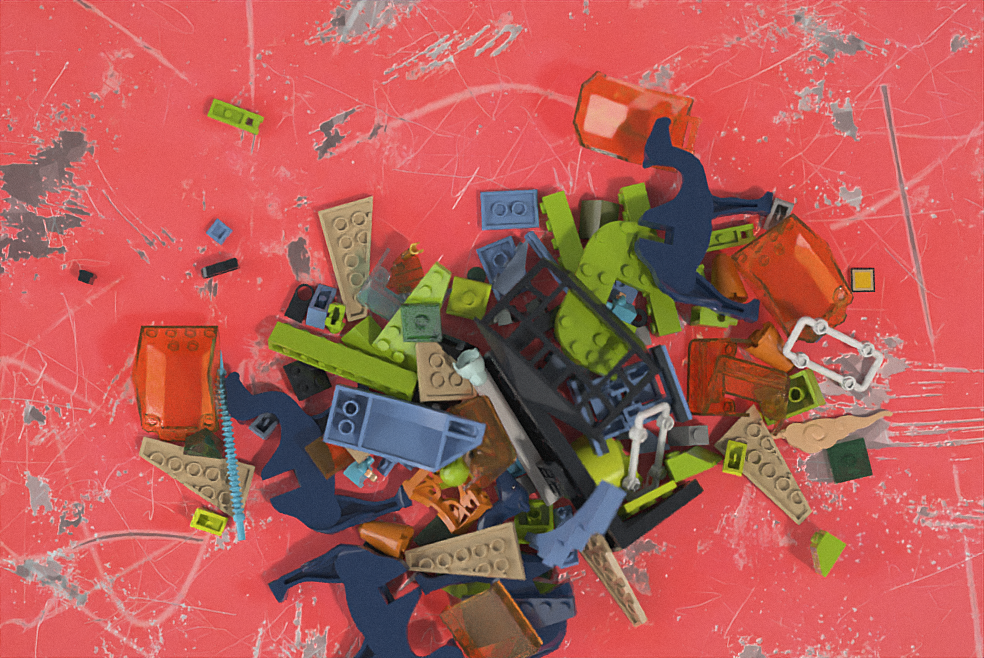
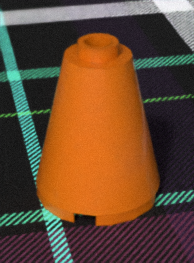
M726 253L717 254L712 259L711 284L726 298L739 303L747 302V299H749L748 293L731 256H728Z
M767 321L762 324L764 327L761 330L757 328L752 332L744 343L747 347H743V349L782 373H790L796 366L792 363L791 359H788L783 354L785 341L771 321Z
M377 520L362 523L358 528L360 537L385 555L401 558L402 560L405 558L403 552L406 548H410L414 535L413 526Z

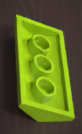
M371 315L354 326L341 338L347 348L360 350L371 357L376 356L384 362L396 364L372 346V343L381 333L382 329Z

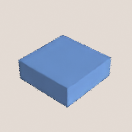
M217 218L206 234L222 245L233 230Z

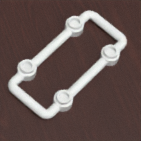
M801 317L783 347L784 356L791 359L796 367L812 369L837 381L839 386L847 391L852 389L859 392L865 391L883 362V354L876 350L871 342L867 340L860 342L829 327L828 323L822 318ZM805 324L811 326V329L816 334L826 333L857 348L858 352L864 357L873 356L876 358L861 384L857 383L850 374L840 375L809 360V357L804 352L794 353L791 351Z
M666 402L639 412L635 419V425L629 432V437L632 439L628 476L622 484L623 488L626 489L625 499L628 502L657 489L660 480L664 479L667 474V470L662 465L667 430L673 427L674 420L669 416L670 405ZM662 411V414L656 421V425L659 427L655 464L652 465L649 471V475L653 477L652 484L637 491L640 488V482L636 478L640 442H643L647 437V432L642 427L643 420Z

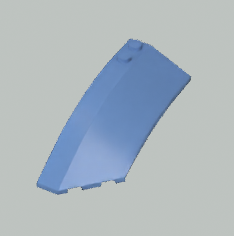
M340 383L335 388L323 442L395 460L434 473L482 443L486 424L415 402Z

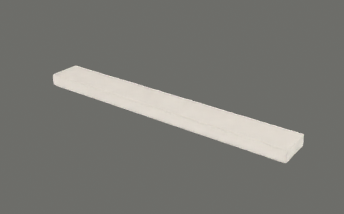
M484 367L487 381L482 386H473L545 504L550 506L561 497L553 494L536 467L535 463L542 460L490 373Z

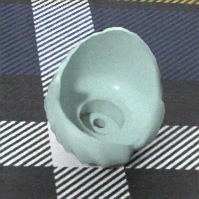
M474 348L475 350H466L458 357L457 363L453 362V367L461 377L470 379L473 385L482 386L487 381L483 356L477 348Z

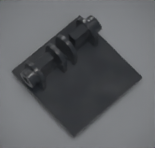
M299 360L283 366L298 401H303L332 387L325 370Z

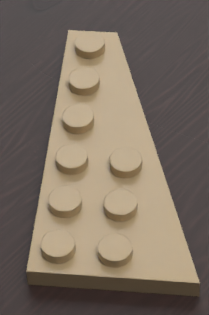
M373 196L318 211L342 301L346 305L348 322L366 318L368 313Z
M753 403L714 444V447L725 456L728 440L747 444L742 473L792 520L800 525L810 515L812 510Z
M143 437L139 456L218 507L224 513L233 517L235 512H232L234 507L231 506L233 504V501H231L233 496L230 495L232 490H229L231 488V485H229L231 480L228 479L230 474L227 473L229 471L227 468L229 464L226 463L227 458ZM237 461V470H239L237 475L240 476L238 481L241 482L239 484L241 486L239 491L242 492L240 497L243 498L241 500V503H243L241 507L245 508L256 466Z
M508 522L405 551L406 562L410 567V571L526 580L514 522Z
M597 532L594 535L591 534L583 551L579 552L633 626L637 627L644 624L648 620L645 612L641 608L604 536Z

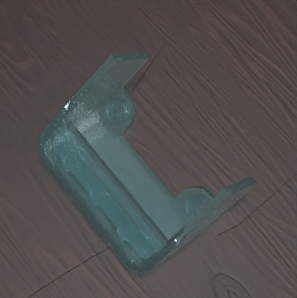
M388 247L357 295L358 302L387 322L392 319L406 301L385 287L389 282L390 274L381 264L391 250ZM450 287L445 293L442 306L453 290Z

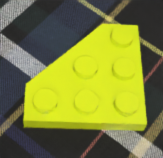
M672 480L625 504L616 513L621 521H624L640 510L642 511L656 503L655 499L660 496L664 499L672 495V490L677 485Z

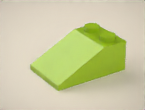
M812 369L803 370L754 390L768 426L826 404Z

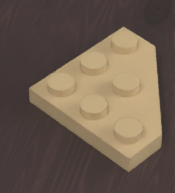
M437 342L416 344L420 402L477 399V391L470 382V379H465L456 372L453 362L457 363V361L453 357L448 356Z

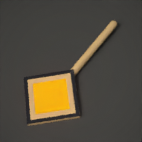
M850 268L851 290L827 315L828 318L854 292H875L874 268Z

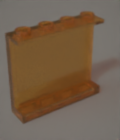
M499 580L494 582L488 590L451 608L449 605H446L439 615L443 624L446 625L453 638L459 643L465 655L469 658H527L536 654L543 644Z

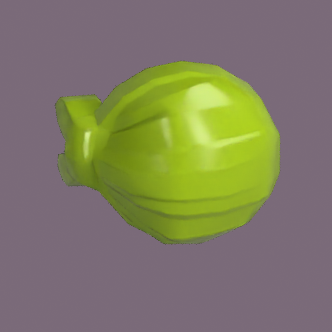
M462 456L440 468L441 480L450 487L462 485L469 476V467Z

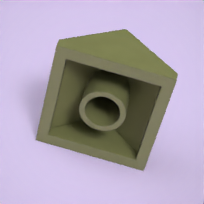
M604 200L581 201L579 238L589 240L600 227L610 222L618 221L620 204Z

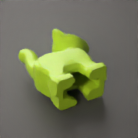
M334 302L329 305V317H326L324 323L331 334L339 333L345 326V323L342 321L346 312V305Z

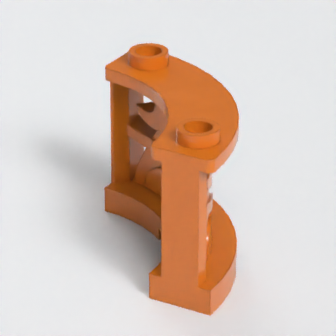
M420 468L410 480L406 479L402 483L409 499L418 501L428 508L433 506L438 511L437 515L446 524L451 534H467L469 532L468 528L487 509L492 507L489 495L470 476L462 485L458 486L460 500L455 498L444 500L441 497L442 489L439 483L444 482L440 477V469L434 473L432 472V477H430L428 474L431 471ZM471 499H473L476 505L478 506L473 512L468 508H473L475 505L471 501ZM464 513L468 516L465 521L462 520Z

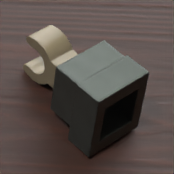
M503 309L488 325L491 326L498 323L499 326H505L520 321L506 309Z

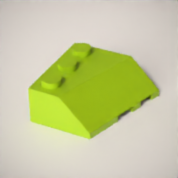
M696 445L681 452L672 451L665 454L666 458L663 459V464L670 481L678 482L714 467L723 460V457Z

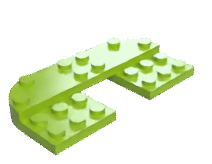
M614 221L605 224L587 242L575 275L605 305L615 280L649 295L655 282L650 270L637 257L635 242L639 238L664 243V239L637 227L638 224L634 222ZM568 290L555 320V337L561 346L560 349L572 362L605 376L627 353L629 348L578 297ZM624 322L635 333L637 327ZM615 374L610 380L615 381L618 375Z

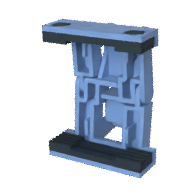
M656 345L648 350L660 371L658 374L666 394H661L654 377L630 402V405L599 435L602 440L600 443L587 436L594 455L601 456L609 453L610 451L605 440L628 431L635 425V419L639 412L662 402L670 405V414H673L675 421L683 423L693 419L665 345ZM640 360L622 367L621 370L635 386L649 371V368ZM604 376L597 377L591 381L596 385ZM617 376L615 381L609 380L601 388V392L615 407L622 399L619 393L623 392L626 395L629 389ZM578 377L566 381L576 406L590 392V389ZM596 395L591 398L590 405H592L597 421L594 420L588 403L580 410L581 414L593 428L609 413L608 409ZM662 411L645 418L643 424L656 420L662 414Z

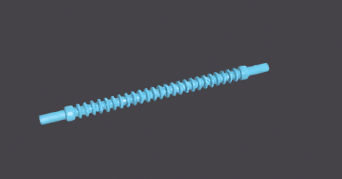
M215 350L216 370L214 373L215 377H217L215 381L218 382L216 387L219 388L217 390V393H219L218 398H220L218 403L221 404L219 409L222 410L220 412L222 414L220 419L223 420L221 425L224 426L222 428L224 431L222 435L225 436L223 441L226 442L224 444V447H226L224 451L227 452L225 457L228 458L226 463L229 464L227 466L229 469L227 473L230 474L228 479L231 480L229 482V485H231L229 490H232L230 495L233 496L231 499L233 501L231 506L234 507L232 512H235L233 521L236 522L238 541L246 540L244 529L245 514L242 513L244 511V508L241 507L243 505L241 503L243 498L240 497L242 492L239 491L241 489V486H239L241 482L238 481V478H240L237 475L239 470H237L238 464L236 462L238 460L235 459L237 454L234 453L236 451V448H234L236 443H233L235 438L232 437L234 434L232 429L234 427L231 426L233 421H230L232 417L229 415L225 386V376L227 373L223 366L222 351Z

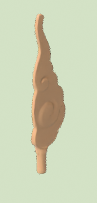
M882 411L864 418L846 415L837 419H816L805 424L792 423L786 429L771 432L770 435L773 440L786 439L790 446L812 454L822 449L833 447L837 440L844 439L849 433L868 427L881 417H891L893 413Z

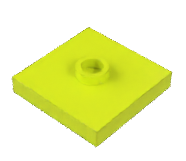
M454 276L446 314L472 320L476 316L481 320L485 316L492 284Z

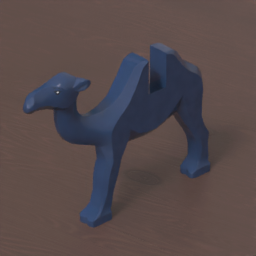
M668 117L658 118L645 143L642 167L644 169L651 166L676 168L682 174V184L673 200L645 211L637 223L639 226L666 231L664 243L639 238L635 242V253L650 270L659 290L675 302L702 306L713 310L716 314L744 320L747 323H754L758 320L759 299L754 298L746 304L732 301L723 296L709 281L697 272V268L709 247L712 220L738 214H758L766 217L771 213L773 193L767 191L761 198L750 200L735 197L720 198L712 195L708 187L704 167L700 160L690 152L672 146L669 132L671 120Z
M231 372L227 376L225 386L228 412L240 425H244L246 421L264 413L275 414L280 421V444L262 469L261 478L264 481L294 470L300 487L270 498L269 500L276 511L297 518L308 528L316 532L333 535L352 526L373 521L379 516L413 505L402 484L399 486L398 492L394 497L383 501L372 502L335 494V466L331 453L325 442H323L331 406L323 413L310 416L304 412L296 401L283 392L268 391L252 395L240 381L238 372ZM358 383L357 388L369 390V387Z
M506 468L491 470V476L496 480L499 499L480 516L477 523V531L501 525L506 519L522 511L528 512L530 510V495L528 491ZM520 551L526 580L456 574L432 576L425 572H418L415 575V579L425 595L450 585L472 582L490 583L495 595H574V585L570 578L542 594L539 593L532 579L552 568L542 563L543 558L534 552ZM568 619L520 634L508 658H542L556 651L566 635Z
M340 543L323 555L302 564L296 570L268 583L278 603L287 600L290 588L299 583H344L350 614L358 630L365 637L361 649L354 658H465L454 638H450L445 645L427 656H417L412 651L408 640V624L421 599V586L394 599L386 585L387 582L410 569L408 564L401 558L381 555L371 548L362 545Z

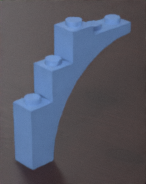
M601 480L585 505L565 524L544 534L527 532L524 539L530 542V547L539 551L537 555L543 558L542 563L551 568L554 565L562 568L570 551L573 552L574 549L582 552L591 534L594 535L597 532L603 535L626 492L611 483Z

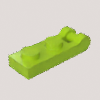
M215 98L207 115L209 118L257 136L260 131L258 129L259 125L264 120V117ZM248 118H250V119L253 120V123H252L251 126H249V125L246 124L247 121H248Z
M753 223L712 231L707 252L757 243L756 236L754 237ZM740 232H745L746 238L742 239Z

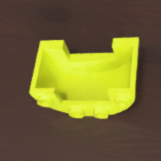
M584 434L570 444L597 485H599L601 480H604L626 492L622 484L628 476L630 455H626L622 449L624 447L618 439L613 440L609 438L605 440L610 452L601 456L593 454L587 436ZM636 471V478H638L641 487L643 478Z

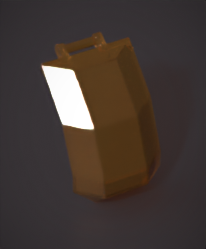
M596 71L580 86L571 127L581 147L625 162L642 165L645 143L658 118H670L669 132L672 146L686 150L695 155L694 146L699 125L702 124V118L690 116L694 99L690 97H681L646 89ZM689 123L692 125L688 138L687 147L683 148L685 134ZM651 166V168L678 173V170L673 167Z

